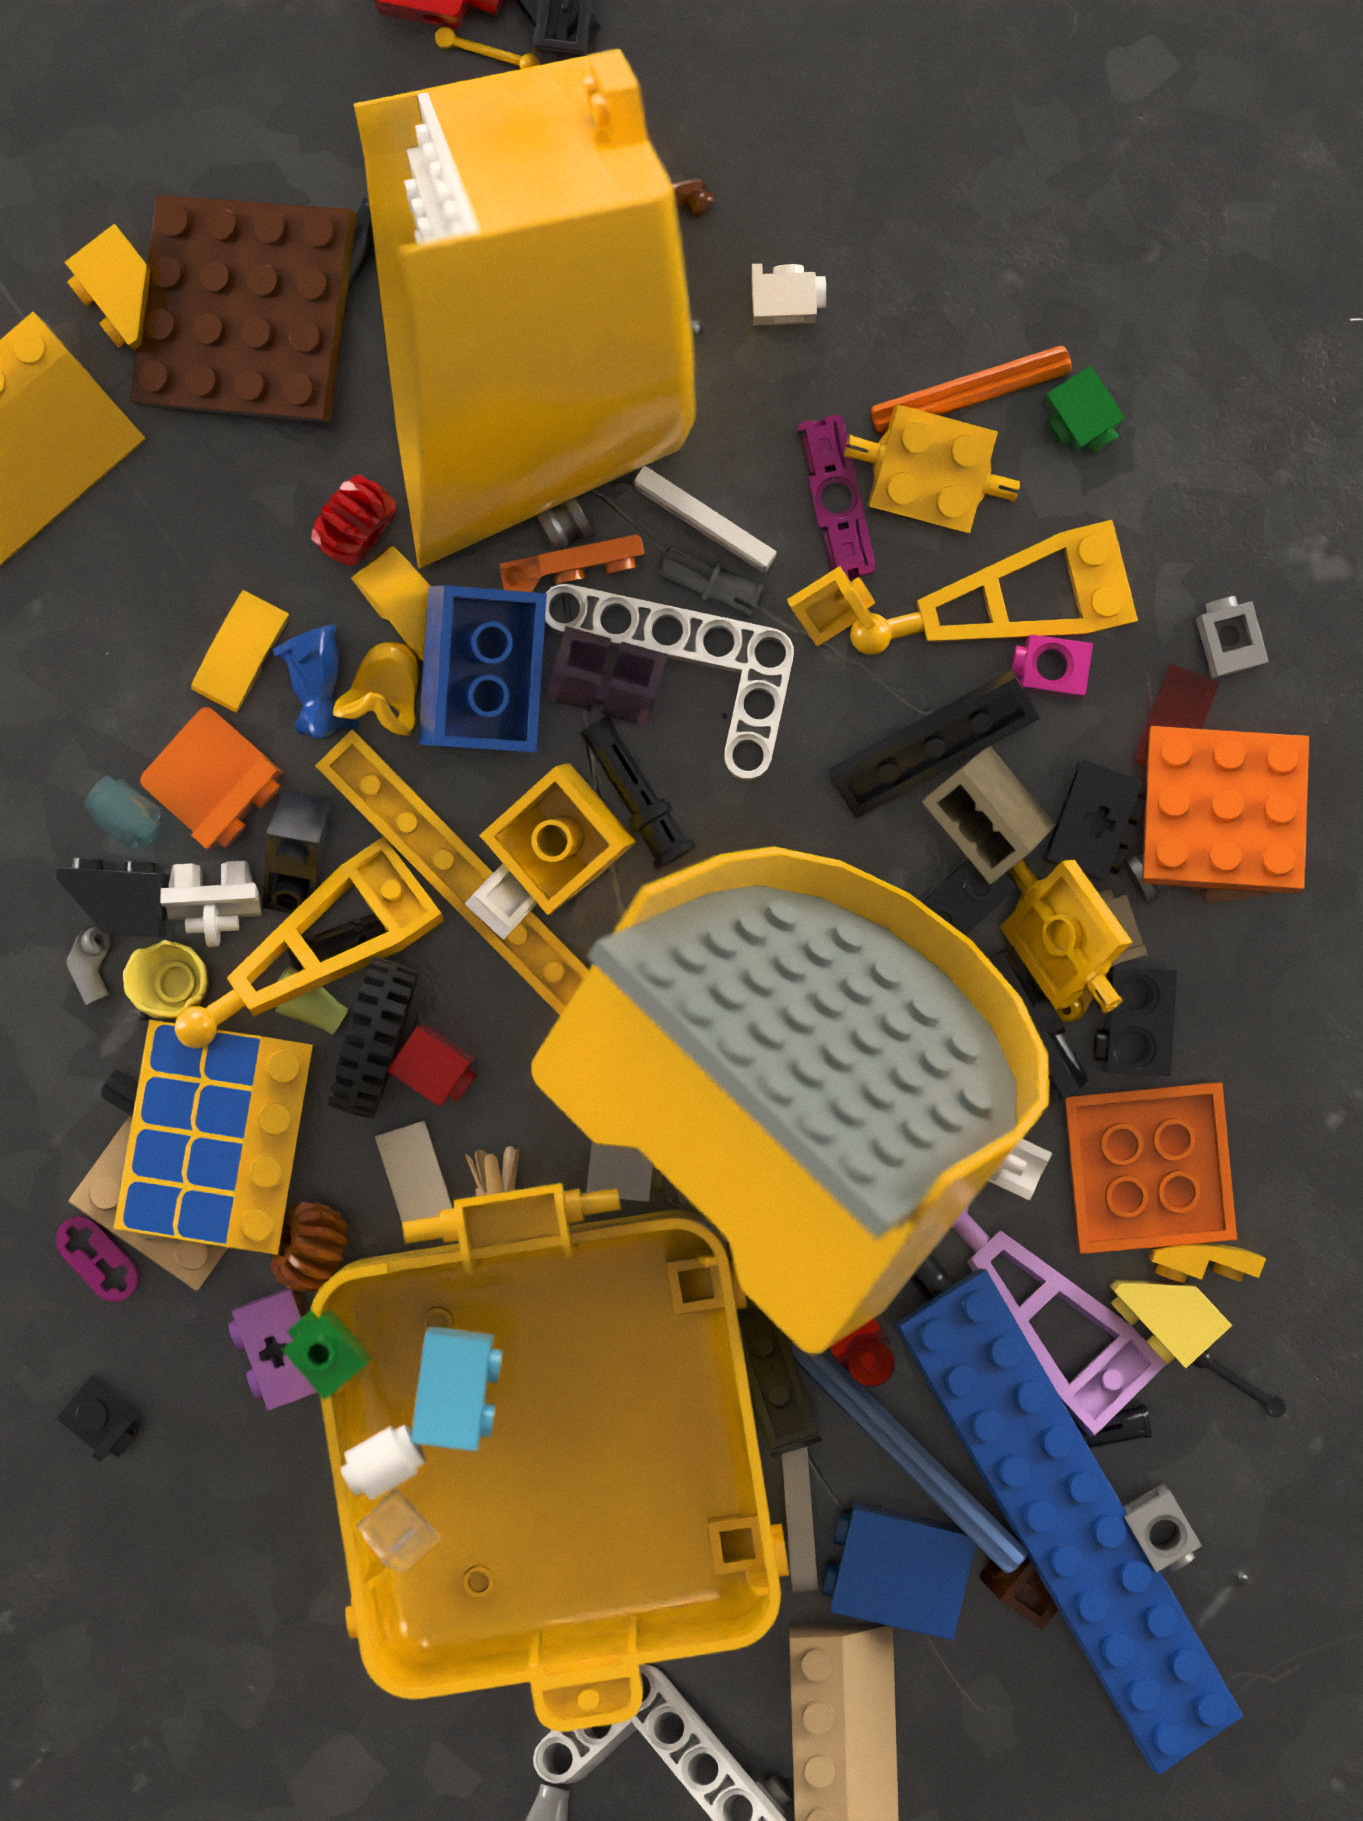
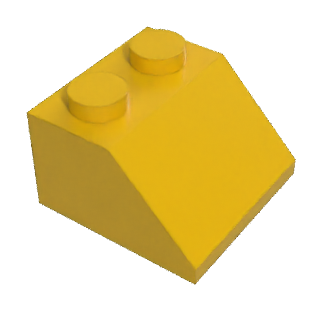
M571 763L555 766L479 835L547 915H550L599 877L638 842Z

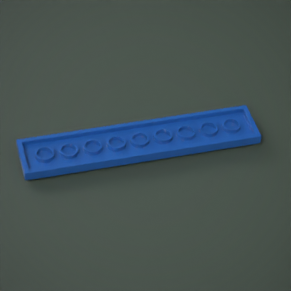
M977 1269L893 1324L1019 1543L1026 1549L1030 1562L1151 1770L1161 1775L1242 1718L1241 1710L1161 1571L1156 1573L1125 1520L1124 1516L1127 1515V1512L987 1269Z

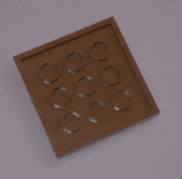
M156 195L147 263L151 270L142 344L136 349L130 402L138 406L330 423L357 213L347 208Z

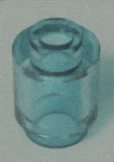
M109 775L104 776L91 789L83 803V809L90 813V820L129 850L136 848L139 844L144 848L149 846L163 827V822L159 820L162 809L123 779L115 780Z

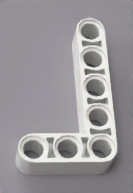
M559 584L551 587L546 592L545 623L553 632L560 635L740 673L741 678L725 747V764L728 771L734 777L741 780L752 781L760 778L767 771L773 755L794 658L793 644L784 632L775 628L571 584ZM563 596H570L580 604V612L577 618L569 623H559L551 616L553 602ZM621 607L629 612L631 624L624 633L610 634L602 627V617L608 609ZM664 618H672L678 621L683 629L681 639L670 646L659 644L652 635L655 624ZM715 629L727 631L734 640L733 649L722 657H715L709 654L703 645L706 635ZM774 640L783 647L785 659L779 666L767 668L757 661L755 650L763 641ZM763 691L772 698L774 710L767 718L754 719L746 713L744 700L750 693ZM752 742L759 746L763 753V761L757 769L744 771L735 765L733 751L739 744Z
M639 1665L640 1673L647 1676L650 1682V1692L647 1698L642 1701L638 1712L631 1719L612 1724L608 1734L601 1739L594 1734L592 1727L564 1732L552 1730L535 1748L533 1756L534 1767L540 1777L551 1783H576L585 1778L638 1729L713 1821H734L731 1816L732 1803L741 1795L748 1798L752 1804L753 1814L750 1821H786L666 1675L654 1666ZM676 1713L684 1723V1733L679 1741L672 1744L666 1739L663 1726L666 1719ZM565 1744L572 1753L573 1761L569 1770L561 1774L554 1766L553 1756L557 1748ZM707 1754L715 1758L719 1770L716 1779L709 1785L704 1784L697 1775L698 1762Z

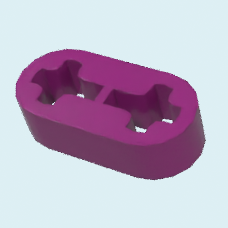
M85 1214L71 1217L61 1224L55 1238L59 1253L98 1296L107 1301L117 1302L123 1301L136 1292L142 1279L141 1268L133 1256L109 1230ZM73 1226L79 1231L86 1227L92 1231L93 1234L88 1241L97 1251L98 1255L96 1257L84 1247L77 1250L71 1248L69 1243L72 1242L74 1236L70 1229ZM102 1259L113 1269L122 1265L127 1269L128 1273L125 1275L124 1281L128 1286L125 1290L119 1285L112 1289L107 1287L105 1281L108 1279L109 1273L99 1263Z

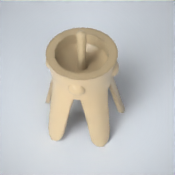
M509 1146L505 1149L502 1178L498 1160L494 1154L487 1155L486 1152L480 1149L476 1151L475 1159L478 1173L471 1157L465 1154L477 1185L475 1189L476 1196L516 1190L519 1148L514 1150L513 1146Z

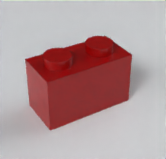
M427 1024L415 1028L387 1070L439 1107L447 1103L449 1099L456 1103L458 1100H461L478 1075L470 1069L477 1058Z

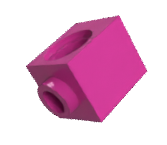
M1030 634L1025 640V647L1016 645L1012 669L1017 677L1020 678V682L1027 692L1081 699L1086 696L1093 643ZM1051 652L1061 658L1064 664V671L1060 679L1047 680L1039 674L1036 663L1040 654Z

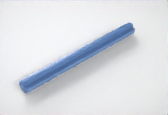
M795 1342L791 1344L797 1365L1003 1572L1008 1574L1013 1572L1028 1555L1026 1549L826 1349L820 1353L813 1354L804 1351Z

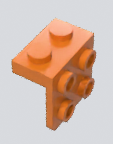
M204 707L192 717L143 772L140 782L143 788L193 831L191 836L206 849L216 850L220 845L224 849L228 848L239 837L246 827L242 820L255 806L261 810L272 800L281 788L277 781L284 772L214 709Z

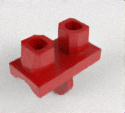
M875 1318L829 1347L846 1370H850L851 1375L858 1383L866 1387H877L886 1383L894 1372L895 1359L891 1350L887 1347L891 1342Z

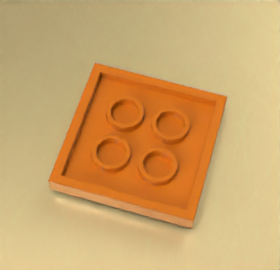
M1150 726L1148 733L1142 884L1302 894L1305 884L1309 736Z
M1222 1082L1071 1095L1064 1099L1079 1254L1237 1240Z

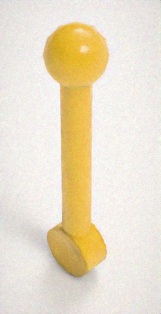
M442 27L435 34V41L439 48L443 50L458 47L518 65L520 69L540 65L539 58L532 53L521 56L457 37L449 27Z

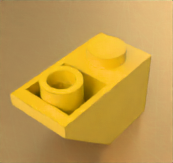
M113 224L65 261L74 274L67 282L86 307L95 301L103 311L106 318L100 321L99 324L115 345L119 348L124 343H127L136 352L143 339L151 270L120 229Z

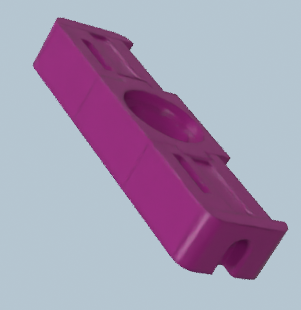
M840 415L826 416L820 421H804L799 424L797 435L805 433V437L801 438L809 475H814L808 477L807 481L818 530H827V532L822 534L830 570L841 566L849 580L869 576L874 572L876 562L853 459L844 457V448H850L849 444H846L848 437L844 420ZM839 484L849 490L851 505L846 511L832 513L824 508L821 502V495L828 486Z

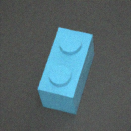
M429 1326L424 1338L411 1443L477 1451L481 1437L491 1438L495 1405L485 1403L488 1382L498 1383L502 1360V1350L492 1349L494 1335Z

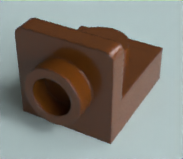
M1028 1556L1009 1574L1003 1572L989 1559L986 1568L980 1574V1580L1002 1602L1042 1631L1058 1611V1608Z

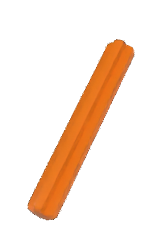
M1060 345L874 405L870 409L871 421L877 434H884L888 430L895 404L940 416L1067 375L1072 370L1071 359L1065 346Z

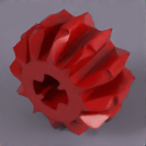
M360 474L353 476L349 481L343 482L339 490L332 494L328 503L322 507L320 516L314 521L311 540L331 559L340 561L348 567L355 565L359 560L364 559L373 547H376L378 540L386 533V528L393 521L397 502L388 495L387 490L375 481L368 480Z

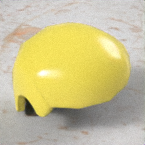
M162 940L147 948L135 950L123 971L125 994L138 1010L155 1019H177L178 1015L186 1008L200 1006L201 1000L206 997L209 987L206 964L193 948L175 941L172 943L169 940Z

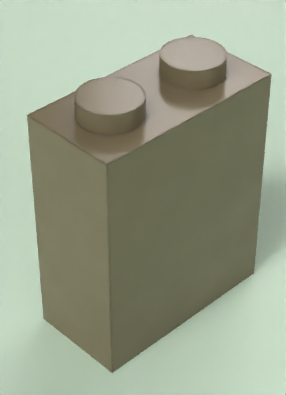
M991 746L978 753L922 801L989 884H992L1027 856L1056 826Z

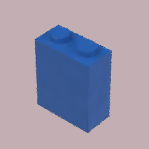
M851 1500L849 1513L839 1512L835 1526L833 1543L841 1545L837 1565L827 1564L822 1583L821 1595L829 1596L828 1605L830 1612L954 1641L976 1543L956 1524Z

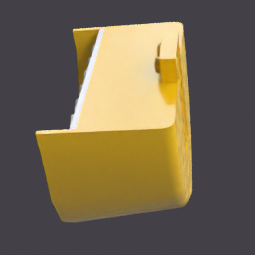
M617 49L353 104L364 154L394 419L418 568L425 567L678 451L684 445L695 420L694 350L681 243L672 186L647 139L639 84L621 50Z

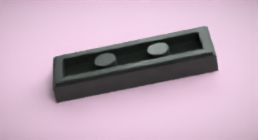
M752 1299L746 1300L747 1308L738 1309L737 1311L750 1393L771 1457L773 1458L821 1442L822 1438L788 1335Z

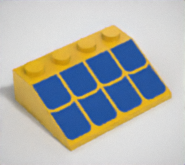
M149 1020L113 1228L278 1255L313 1045L217 1030L215 1038L209 1045L194 1049L183 1045L178 1040L175 1034V1023Z

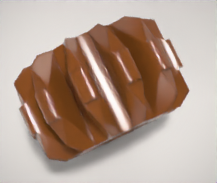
M307 1202L293 1204L288 1209L287 1216H284L278 1255L270 1254L273 1257L270 1270L275 1275L276 1282L287 1285L286 1287L299 1292L305 1290L314 1293L320 1290L337 1273L340 1261L344 1260L342 1256L343 1249L348 1243L347 1238L344 1237L347 1224L341 1218L340 1212L331 1210L330 1206L316 1202L313 1204Z

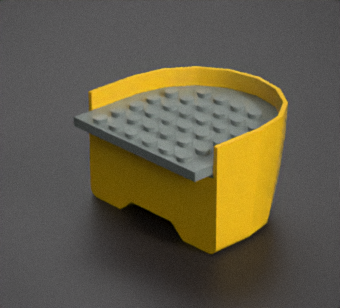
M779 847L720 854L642 887L614 933L598 940L587 956L594 963L535 1055L531 1065L532 1076L538 1087L594 1143L637 1148L729 1239L740 1288L801 1349L813 1354L827 1349L885 1310L1048 1105V1054L1022 998L972 940L906 891L841 860Z

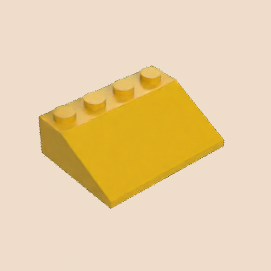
M34 312L30 313L0 340V567L147 440L51 328Z

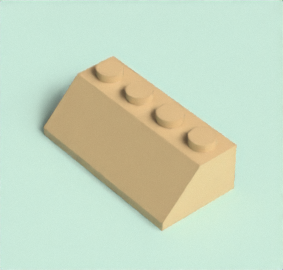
M880 1623L788 1625L794 1821H899L893 1626Z

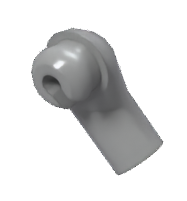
M98 926L85 928L78 934L67 958V968L86 1006L110 995L99 973V969L111 946L110 934H105Z

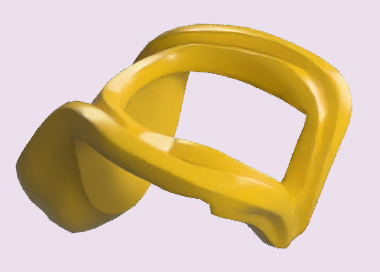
M383 642L373 646L363 658L351 689L337 699L333 708V715L338 718L357 719L368 711H374L382 726L392 733L404 736L411 735L417 723L414 706L421 681L420 663L412 649L400 642ZM389 705H391L398 711V713L400 714L398 718L392 712Z

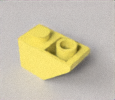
M1115 1279L1108 1285L1117 1295L1111 1302L1112 1306L1131 1326L1140 1320L1153 1335L1146 1342L1167 1365L1176 1359L1182 1366L1187 1368L1232 1326L1207 1297L1189 1281L1183 1284L1177 1281Z

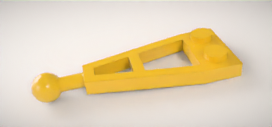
M1108 520L1060 532L916 601L918 612L885 619L879 614L870 613L876 625L868 630L865 629L858 618L851 627L850 638L853 646L859 652L866 655H875L884 651L892 639L921 632L924 634L926 643L1027 638L1030 634L1046 637L1081 636L1137 622L1138 619L1113 520ZM1063 550L1080 618L1009 622L998 579ZM982 588L990 623L940 626L936 608Z
M383 836L340 865L227 977L233 990L206 1008L193 1006L183 1010L176 1019L175 1034L183 1045L194 1049L203 1048L209 1045L215 1038L217 1026L245 1006L254 1017L368 966L373 956L384 959L402 951L444 922L443 915ZM353 885L387 930V933L320 962L301 935ZM289 948L304 970L256 992L251 984Z

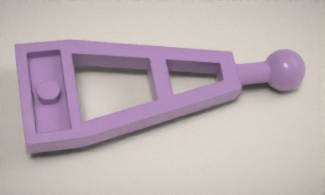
M968 1206L950 1227L975 1252L967 1261L972 1271L974 1272L979 1268L987 1269L1072 1419L1089 1437L1096 1435L1166 1365L1164 1360L1128 1322L1000 1230L990 1238L968 1215ZM998 1254H1001L1041 1284L1020 1306H1018L991 1264V1261ZM1055 1295L1115 1338L1070 1383L1067 1382L1029 1323V1320Z

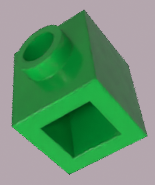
M1091 365L1047 393L1042 400V403L1052 417L1047 421V425L1054 438L1063 448L1069 444L1075 454L1087 446L1094 454L1119 437L1115 428L1120 426L1125 417Z
M331 1308L319 1318L310 1310L286 1331L293 1340L282 1349V1352L324 1400L373 1358Z

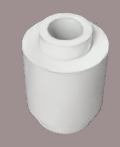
M406 1424L396 1430L390 1426L345 1452L348 1464L341 1467V1471L349 1488L356 1496L365 1493L370 1500H374L417 1475V1468L427 1463L420 1444L411 1443L412 1431Z

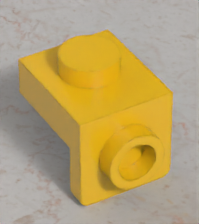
M841 566L787 599L790 608L817 647L853 625L858 618L866 630L876 625L868 610L869 607L876 604L860 577L850 581Z

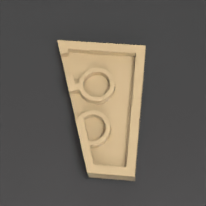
M130 1115L72 1194L68 1203L197 1292L228 1247L113 1228L132 1122Z

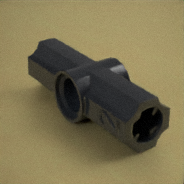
M1012 945L989 957L988 960L1022 998L1048 1054L1049 1104L1052 1105L1090 1084L1086 1072L1063 1035L1066 1031L1059 1016L1045 993H1039L1014 946Z

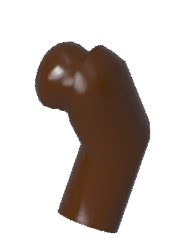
M698 178L670 183L675 210L687 206L692 215L701 216L715 202L713 194L706 189L707 184Z

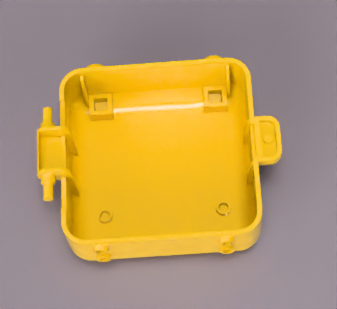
M562 1183L454 1200L453 1209L440 1210L437 1217L403 1222V1233L406 1243L443 1238L444 1243L459 1241V1243L353 1261L341 1268L318 1291L311 1310L319 1318L331 1308L373 1357L327 1399L324 1400L321 1396L320 1398L352 1595L351 1606H346L345 1608L347 1630L350 1639L358 1638L363 1664L370 1677L382 1689L401 1698L423 1699L531 1682L534 1708L540 1722L554 1731L578 1730L625 1722L638 1712L643 1698L640 1664L740 1649L759 1640L771 1628L777 1617L781 1601L779 1577L789 1576L782 1523L771 1525L737 1310L747 1308L746 1295L740 1288L734 1261H729L727 1246L722 1235L704 1217L685 1210H666L570 1226V1223L584 1221V1215L621 1210L618 1188L581 1194L580 1189L564 1191ZM429 1326L494 1335L492 1349L502 1350V1360L498 1383L488 1382L485 1403L495 1405L491 1438L481 1437L477 1451L420 1444L427 1463L417 1468V1475L374 1500H370L365 1493L356 1496L349 1488L341 1471V1467L348 1464L345 1452L390 1426L396 1430L406 1424L411 1431L413 1430L424 1338Z

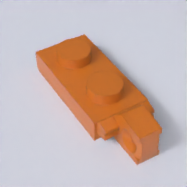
M636 534L499 563L504 590L534 592L544 577L552 575L555 585L585 579L584 569L604 565L606 574L637 568L635 558L644 557L645 551L642 537Z

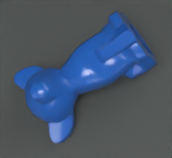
M327 625L302 633L272 649L274 657H281L287 663L292 689L303 704L302 710L295 722L296 730L300 735L307 734L316 740L330 738L341 728L349 731L359 728L357 719L338 718L333 715V708L336 703L333 699V693L339 671V654L334 635L336 632L335 625Z

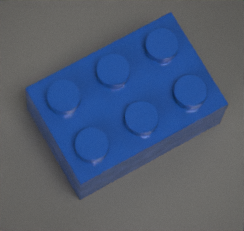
M448 585L428 587L418 744L536 752L546 593Z

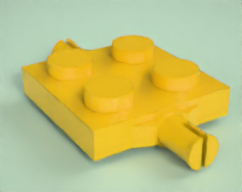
M899 404L894 405L888 430L879 440V443L849 435L846 444L864 448L865 452L848 447L844 448V457L873 463L874 481L867 506L969 534L977 506L985 494L1014 502L1018 494L1000 489L998 486L1001 485L1019 490L1020 487L1019 480L991 474L990 459L998 431Z
M1024 858L1007 871V874L1010 875L1022 895L1015 911L999 928L1010 944L1014 946L1019 957L1055 1009L1068 1008L1085 990L1089 989L1104 1013L1112 1011L1118 1006L1117 1004H1121L1122 998L1119 997L1107 980L1106 973L1109 971L1111 964L1133 943L1075 860L1062 861L1046 878L1039 881L1027 865Z

